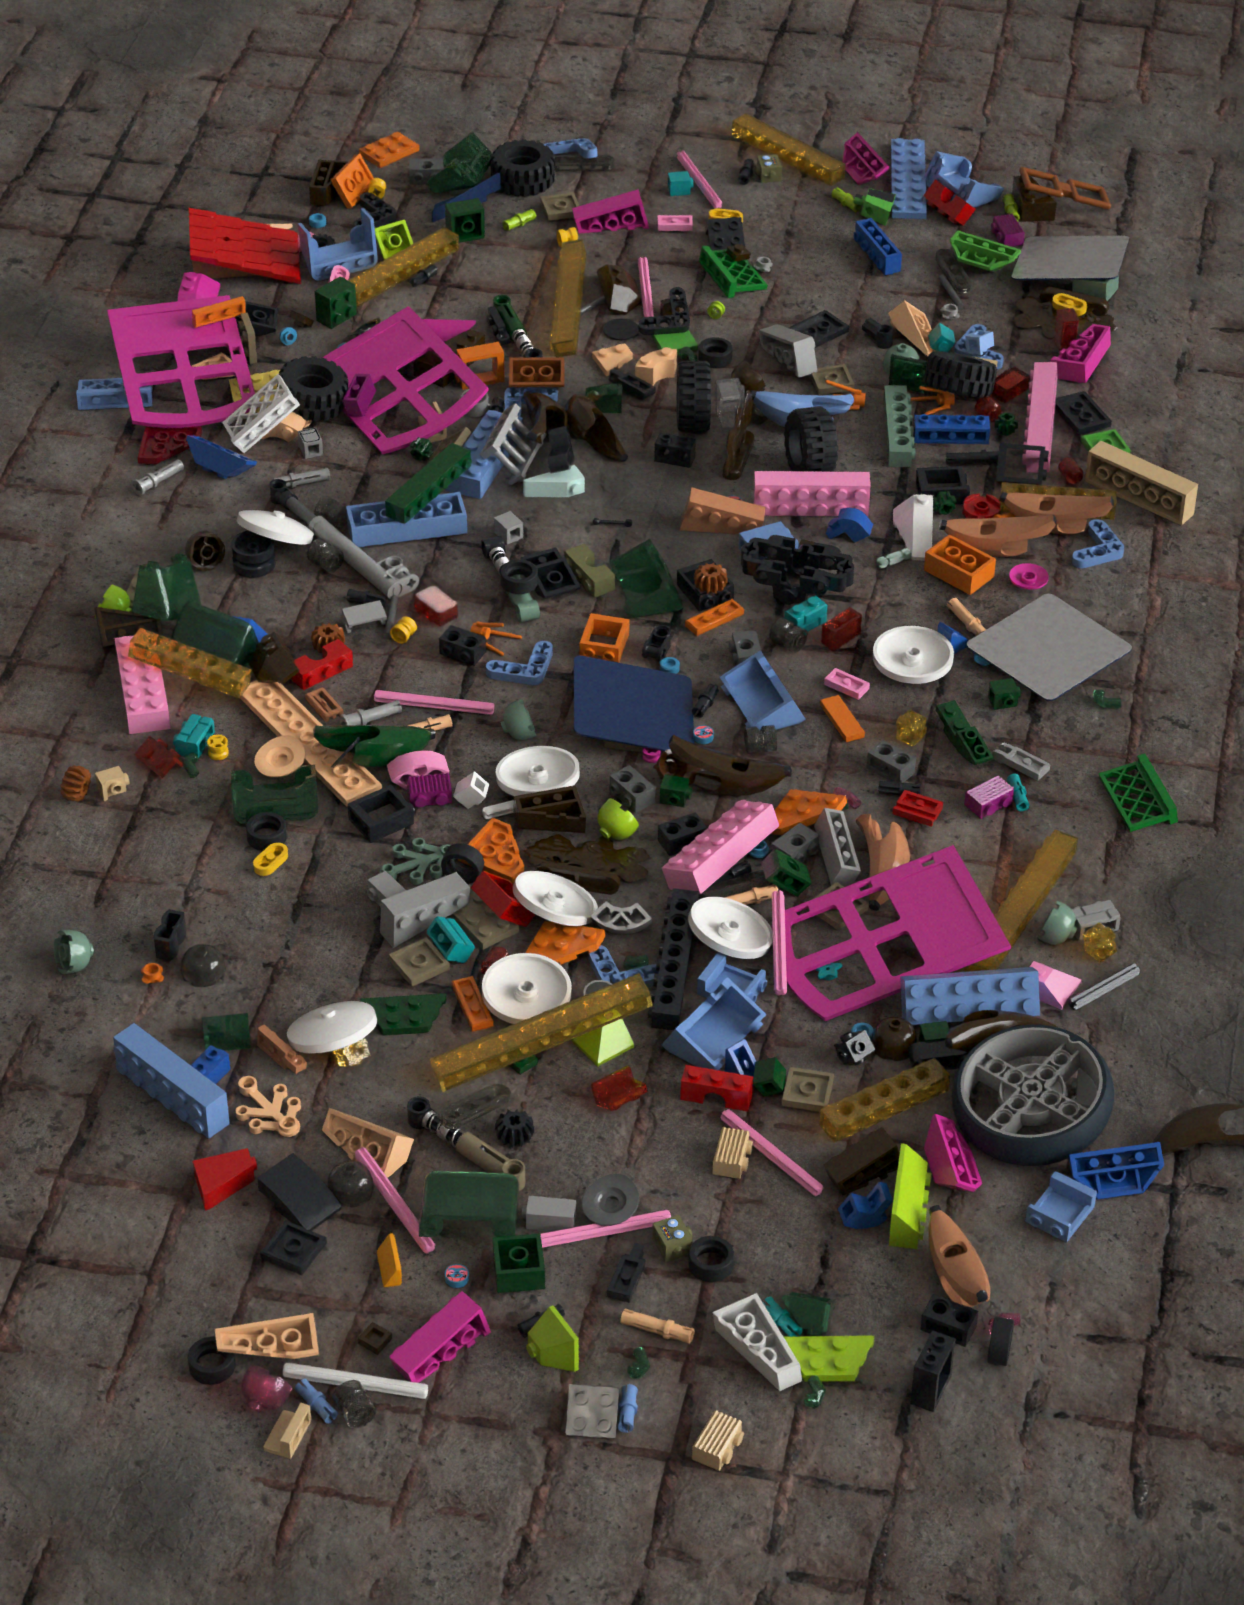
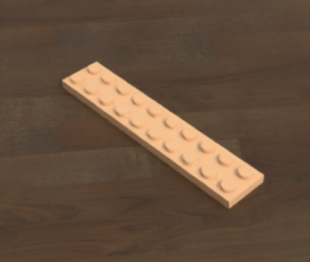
M255 680L236 689L237 696L277 736L291 735L301 741L305 749L304 764L346 807L348 803L382 789V784L364 766L352 762L353 755L350 752L334 768H331L344 752L326 748L314 738V727L323 725L281 683H260Z

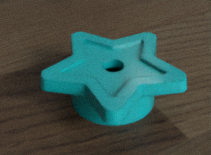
M832 962L816 968L815 970L819 972L818 979L832 980L837 978V970L843 965Z

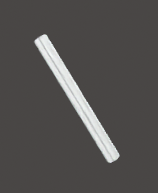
M288 1362L283 1367V1376L287 1378L307 1379L313 1382L425 1399L428 1394V1385L423 1383Z

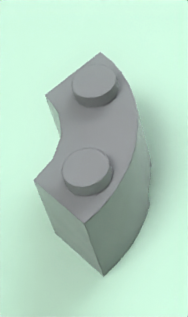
M606 901L590 915L592 922L596 926L614 934H633L652 924V918L638 903L630 907L619 908L612 906Z

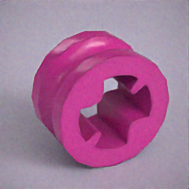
M645 747L642 749V758L647 763H656L661 756L660 750Z

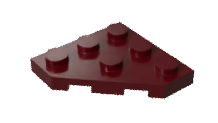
M145 426L137 457L138 464H158L189 449L190 447L186 440L187 435L201 437L202 426L184 428Z

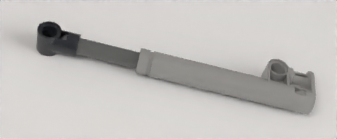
M275 479L269 483L270 500L272 503L280 504L286 510H291L309 525V529L316 537L389 599L393 595L399 598L413 591L418 586L419 577L416 574L409 573L408 569L403 566L400 557L390 556L375 562L325 518L316 516L299 502L298 497L287 488L284 480Z

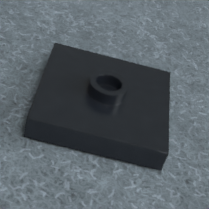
M285 1220L260 1252V1256L266 1261L303 1275L326 1245L327 1237Z

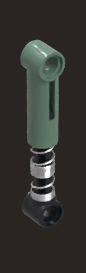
M502 536L481 540L484 557L486 559L490 558L493 561L500 575V569L509 561L505 554V543ZM513 575L510 577L513 579H521L520 575ZM506 591L515 608L519 623L540 618L538 603L535 599L531 598L529 593L512 594Z

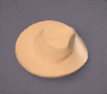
M278 736L265 743L258 750L254 760L255 766L261 774L267 777L275 778L289 775L298 770L304 763L305 749L301 741L294 736Z

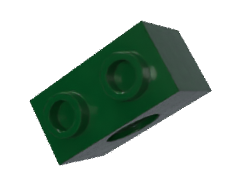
M777 849L761 862L767 881L797 897L812 884L807 866Z

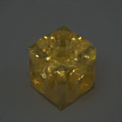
M909 709L905 714L900 715L896 721V739L913 747L925 737L927 731L926 717Z
M1100 922L1082 934L1086 953L1098 962H1103L1117 952L1115 933L1111 928H1106Z
M365 1038L349 1046L332 1051L337 1066H356L361 1064L364 1058L370 1056L368 1042Z

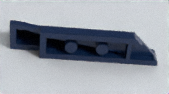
M500 173L462 194L435 204L433 211H431L432 222L445 218V204L474 198H478L481 203L487 201L488 194L500 190Z

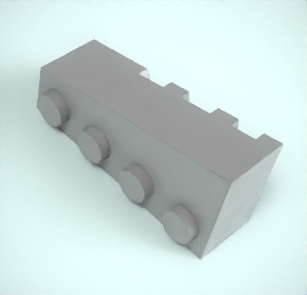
M778 324L759 330L761 347L773 357L776 356L781 364L786 363L790 371H796L795 375L797 377L818 372L814 351L815 341L812 336Z
M455 872L381 900V935L393 948L397 947L429 928L437 916L446 918L468 905L470 899L469 885Z

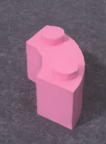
M433 751L410 752L397 756L387 764L391 781L406 790L408 789L407 778L409 776L416 777L417 775L429 776L430 774L449 773L445 756Z

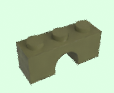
M585 543L565 550L564 557L577 581L594 598L615 590V574L605 564L594 567L595 554Z

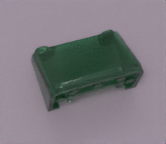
M472 131L443 155V166L445 168L434 177L428 179L426 182L428 188L432 192L443 193L475 187L480 183L490 166L492 152Z
M651 539L609 561L612 568L610 570L615 574V580H619L627 599L625 600L626 605L623 608L628 617L632 615L633 618L673 613L684 608L670 571Z
M175 554V556L170 558V562L173 564L164 567L159 566L160 563L155 561H148L147 564L139 565L132 612L164 621H172L200 612L201 600L191 561L187 559V555Z
M187 601L180 611L166 648L167 658L174 663L183 662L185 657L214 667L221 680L236 684L249 665L259 642L253 627L246 621Z
M315 764L300 766L295 772V782L253 785L252 775L248 771L231 770L233 815L239 823L247 824L252 816L263 812L276 813L282 816L285 821L311 819L318 813Z
M433 1171L428 1173L423 1184L419 1237H435L439 1235L443 1229V1220L491 1221V1229L494 1236L516 1235L519 1213V1183L517 1178L508 1173Z

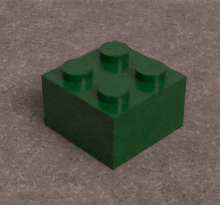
M478 198L445 204L446 235L451 244L485 238L484 207Z
M340 276L315 290L316 321L333 329L357 315L355 284Z
M541 1233L492 1237L497 1293L545 1289V1265Z

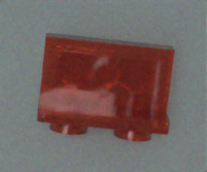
M149 736L134 753L137 758L161 778H164L175 763L181 767L184 765L179 760L181 755L172 748L168 751L166 749L168 745L160 738L156 741L153 737Z
M625 1066L591 1084L596 1104L609 1111L618 1110L623 1104L635 1101L641 1095L648 1092L646 1083L633 1078L632 1070L629 1066Z

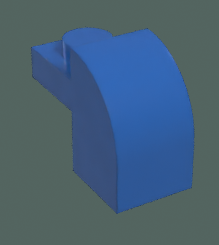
M842 508L838 518H833L828 523L826 535L831 539L846 532L855 543L870 536L873 523L866 514L858 509Z
M879 1181L866 1197L851 1193L838 1207V1210L846 1227L854 1229L876 1227L887 1219L885 1210L891 1205L893 1199L887 1183Z

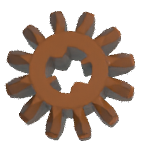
M713 562L712 564L705 563L704 566L699 565L694 573L696 588L700 589V592L706 591L708 594L710 592L716 594L717 591H723V588L726 587L728 580L727 572L720 564L715 565Z
M329 622L325 625L321 623V627L315 626L314 631H312V646L319 653H322V646L337 639L345 643L343 628L338 627V624L331 625Z
M75 765L67 769L60 785V792L64 798L77 802L84 799L91 783V773L89 770Z

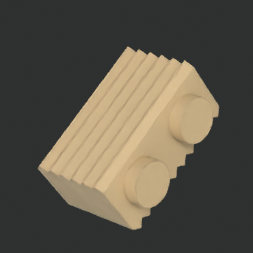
M722 1127L713 1160L714 1175L741 1179L742 1171L746 1172L749 1158L746 1155H751L753 1141L749 1140L750 1132L748 1130L740 1131L739 1129Z
M717 1410L714 1411L692 1447V1460L720 1471L723 1464L730 1462L734 1446H739L742 1442L744 1432L741 1431V1420L727 1416V1414L722 1412L719 1413Z

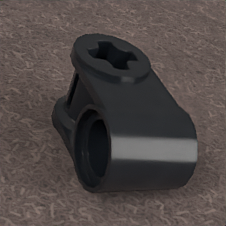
M659 625L653 629L648 640L643 645V658L651 657L658 659V662L665 658L671 647V630L669 627Z

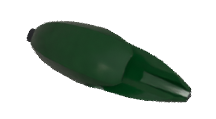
M340 725L315 726L313 729L314 738L321 745L341 752H345L360 737L358 743L349 752L354 753L353 763L366 767L387 766L397 756L422 751L427 746L429 740L435 739L436 735L435 730L432 728L424 729L415 726Z

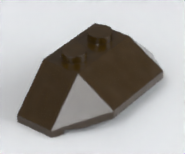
M607 264L597 269L596 272L610 312L626 315L642 302L636 281L624 268L618 265Z
M275 632L267 634L261 639L249 663L257 681L260 683L278 682L284 684L300 672L284 640Z

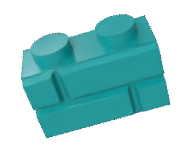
M813 596L784 612V629L797 638L818 627V625L827 622L826 613L828 605L817 596Z
M192 714L187 721H183L180 733L175 734L173 738L176 754L198 759L207 746V739L215 733L214 720L209 717L203 716L202 718L200 715Z
M437 916L427 929L428 936L448 961L456 960V962L465 963L475 949L474 944L455 919Z

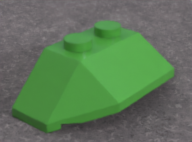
M958 230L950 238L951 246L959 262L989 271H997L1013 262L1021 253L1020 249Z

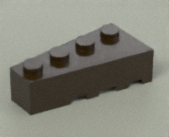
M469 329L444 343L457 355L456 349L485 344V335ZM428 351L413 360L414 376L419 377L443 361L433 351ZM475 361L466 362V365L469 367ZM453 372L448 373L433 382V384L444 388L455 379V374Z

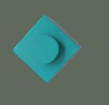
M688 171L669 172L668 190L670 196L691 195L693 178H690Z
M941 323L928 334L930 348L935 351L948 352L956 344L953 330Z

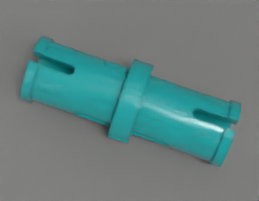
M1010 774L1007 777V783L1014 789L1013 799L1018 811H1026L1030 806L1026 797L1027 791L1020 781V776L1018 774Z
M770 1296L764 1299L769 1305L762 1301L776 1326L780 1327L788 1337H798L793 1331L801 1335L802 1328L791 1319V1314L786 1309H782L773 1297Z

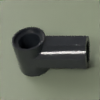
M872 318L866 319L862 325V330L876 340V345L879 348H890L893 341V328L889 325H881Z

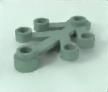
M415 838L412 841L413 850L432 853L425 855L408 851L403 844H396L393 846V856L410 859L411 861L396 866L384 864L380 869V873L386 871L396 880L398 873L418 867L416 871L410 873V882L414 885H419L423 882V876L430 864L438 861L437 864H433L430 867V876L440 878L443 875L441 861L446 850L451 845L446 844L438 847L425 844L423 838Z

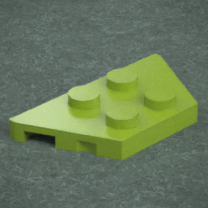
M874 1336L784 1337L800 1363L801 1377L805 1382L855 1381L859 1368L863 1366L869 1349L874 1345Z

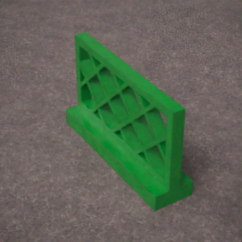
M702 246L699 262L727 298H733L735 292L767 290L768 285L748 260L735 262L726 253V250L712 251L709 246Z
M1145 753L1138 755V761L1099 773V779L1129 832L1164 821H1168L1170 825L1178 822L1177 807ZM1135 769L1137 771L1136 776L1126 774ZM1116 777L1118 779L1115 783L1107 781V778ZM1123 779L1131 781L1130 786L1122 785L1120 783ZM1136 783L1145 785L1143 790L1134 788ZM1118 789L1126 792L1124 796H1120L1115 794L1116 790ZM1130 793L1140 795L1137 800L1128 798ZM1144 796L1153 799L1151 804L1142 801ZM1124 803L1134 805L1131 810L1122 807ZM1138 806L1146 808V813L1137 812ZM1154 810L1161 812V815L1152 816L1150 813ZM1132 817L1141 819V821L1133 824L1130 820Z

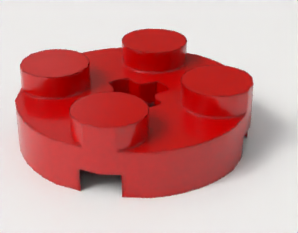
M972 494L965 498L962 514L968 519L993 518L994 515L1001 514V504L992 495L986 494V497H980V494Z

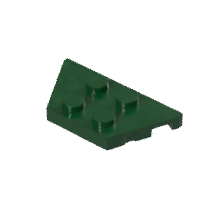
M446 993L361 998L360 1002L367 1003L374 1008L377 1017L376 1025L383 1036L428 1033L432 1027V1022L439 1015V1009L442 1004L445 1005Z

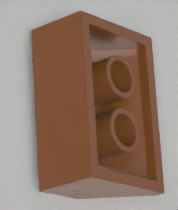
M564 357L509 358V387H564Z

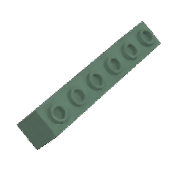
M884 385L883 403L889 467H911L912 460H915L910 393H907V386Z

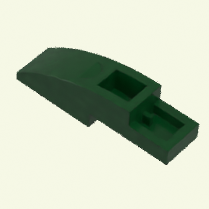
M955 700L936 706L935 711L944 724L943 731L968 762L977 765L993 760V756L975 726H970Z

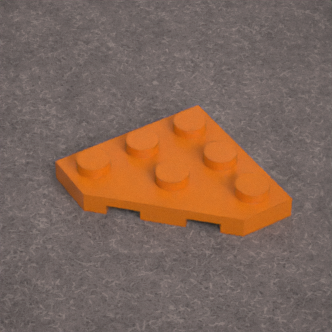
M790 789L774 810L779 827L770 834L782 836L799 823L806 827L815 824L824 808L841 811L847 804L846 796Z
M492 817L467 845L477 849L483 856L484 867L482 871L508 879L514 883L517 876L524 872V863L519 855V849L513 837L511 825ZM458 858V861H460V862H462V863H464V864H467V865L471 866V865H470L468 862H466L465 860H462V859H459V858Z
M544 921L525 953L546 956L562 965L577 959L576 955L580 953L597 951L606 937L605 930Z

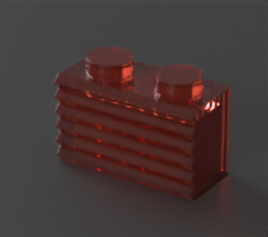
M1073 308L1057 310L1054 340L1059 351L1063 348L1067 349L1073 340H1077L1079 319Z
M1015 366L1005 370L1003 374L1001 373L998 377L996 376L991 395L1001 400V402H1008L1029 388L1030 375Z
M432 585L414 594V607L416 611L426 615L430 622H434L441 627L448 623V621L451 622V620L457 619V602L452 600L447 594L445 595L437 586Z
M849 607L821 625V643L836 651L842 645L853 640L855 636L861 635L862 614Z

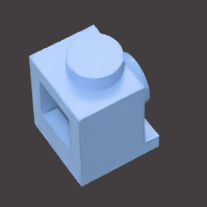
M977 330L965 336L966 353L982 355L988 348L994 346L993 332Z

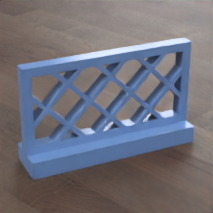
M122 378L79 380L76 392L78 410L129 408ZM153 385L139 388L143 407H151L153 404Z

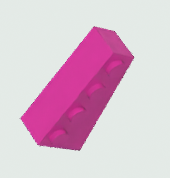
M639 189L572 208L579 234L601 232L602 230L617 231V229L627 228L628 230H635L636 227L649 229Z
M1092 324L1080 334L1079 339L1073 340L1070 343V347L1067 349L1063 348L1059 352L1058 357L1054 356L1051 358L1050 362H1057V379L1086 383L1111 345L1110 326Z
M461 1291L457 1296L452 1297L444 1308L433 1314L424 1326L414 1331L411 1337L403 1345L398 1346L389 1357L394 1368L410 1382L419 1383L438 1370L440 1362L443 1360L451 1361L456 1357V1352L463 1346L471 1347L475 1344L474 1339L481 1334L485 1337L491 1333L482 1308Z

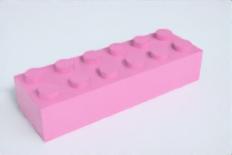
M754 471L753 504L764 506L765 516H838L842 508H855L862 511L868 517L871 487L870 473Z
M155 633L115 638L129 734L170 729L169 710Z
M746 800L736 802L735 806L723 813L722 817L715 823L710 824L708 829L702 834L697 835L695 840L683 847L681 852L670 858L668 863L662 867L669 890L675 888L699 891V894L704 892L779 827L772 804Z

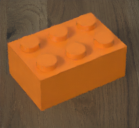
M949 534L925 552L924 571L971 595L994 578L996 558Z

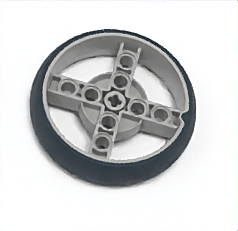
M1021 1025L994 1033L977 1044L965 1056L954 1078L952 1107L962 1132L973 1145L985 1154L1014 1165L1042 1166L1064 1161L1069 1158V1154L1080 1153L1098 1138L1112 1113L1115 1094L1114 1083L1103 1057L1089 1042L1080 1036L1054 1026ZM1025 1056H1048L1042 1064L1031 1063L1014 1067L1006 1062ZM1079 1068L1088 1074L1096 1085V1097L1089 1109L1067 1097L1068 1093L1065 1082ZM978 1081L998 1091L1000 1107L985 1122L976 1115L969 1103L970 1094ZM1051 1122L1061 1128L1044 1134H1016L1023 1125L1039 1126Z

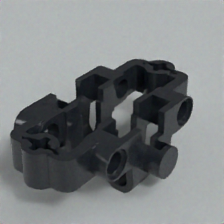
M772 535L768 540L752 538L749 543H745L741 547L742 572L753 576L757 583L772 586L774 599H779L786 605L804 602L807 600L809 593L823 595L827 590L843 592L854 581L853 558L850 555L842 554L841 550L836 546L814 542V547L809 544H802L796 549L795 538ZM759 556H763V557H767V558L772 559V560H766V559L760 560V559H758V557H759ZM819 568L825 570H837V573H828L827 571L819 570ZM787 576L800 578V585H790L787 581Z

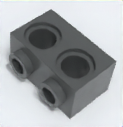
M884 740L879 742L867 754V768L891 782L902 780V783H904L915 774L916 758Z
M630 765L610 775L609 790L611 794L620 799L626 807H629L635 813L655 803L656 787Z

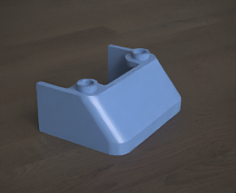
M364 208L360 209L362 225L351 229L350 241L318 248L317 241L311 237V233L304 225L298 223L300 248L309 273L315 280L329 279L333 267L337 265L345 267L349 273L373 268L377 264L374 218Z

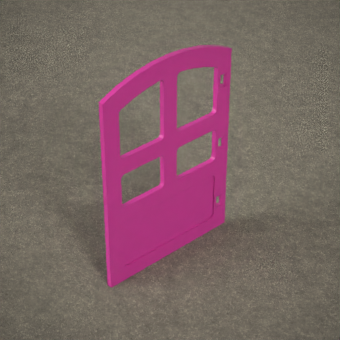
M230 295L107 310L132 424L161 428H184L214 424L226 420L255 394L236 318L232 317L196 328L192 324V310L231 300ZM222 346L229 348L232 360L230 363L198 367L190 365L187 354L189 350ZM239 350L240 354L234 355L233 351ZM165 353L174 354L177 369L141 374L135 372L132 360L134 357ZM230 375L236 376L241 400L215 409L201 410L195 380ZM174 382L181 383L187 413H156L144 410L140 387ZM249 388L250 393H243V389ZM248 408L245 414L248 413L251 408Z
M409 306L322 357L326 358L327 361L335 362L336 366L339 365L345 371L349 380L348 388L355 374H369L373 384L382 379H387L396 389L394 392L370 405L365 416H349L348 412H346V407L343 410L347 417L382 455L409 447L413 440H416L418 437L420 439H427L439 433L469 412L489 391L483 381ZM428 351H433L443 361L412 381H407L397 371ZM453 372L469 388V391L443 414H438L418 392L448 373ZM406 400L427 422L416 429L387 438L371 420ZM378 433L380 437L375 439L373 436Z
M954 845L785 910L787 984L797 998L824 1021L901 992L900 976L951 973L1011 949L1009 941ZM934 860L933 864L925 867L922 866V864ZM871 884V888L860 891L859 888ZM884 890L900 919L883 927L868 931L853 901ZM809 908V912L797 915V912ZM837 909L851 935V939L796 959L792 947L791 926L828 910ZM907 934L915 945L924 965L903 974L892 976L876 946ZM859 953L869 969L875 984L831 1001L820 993L804 974Z

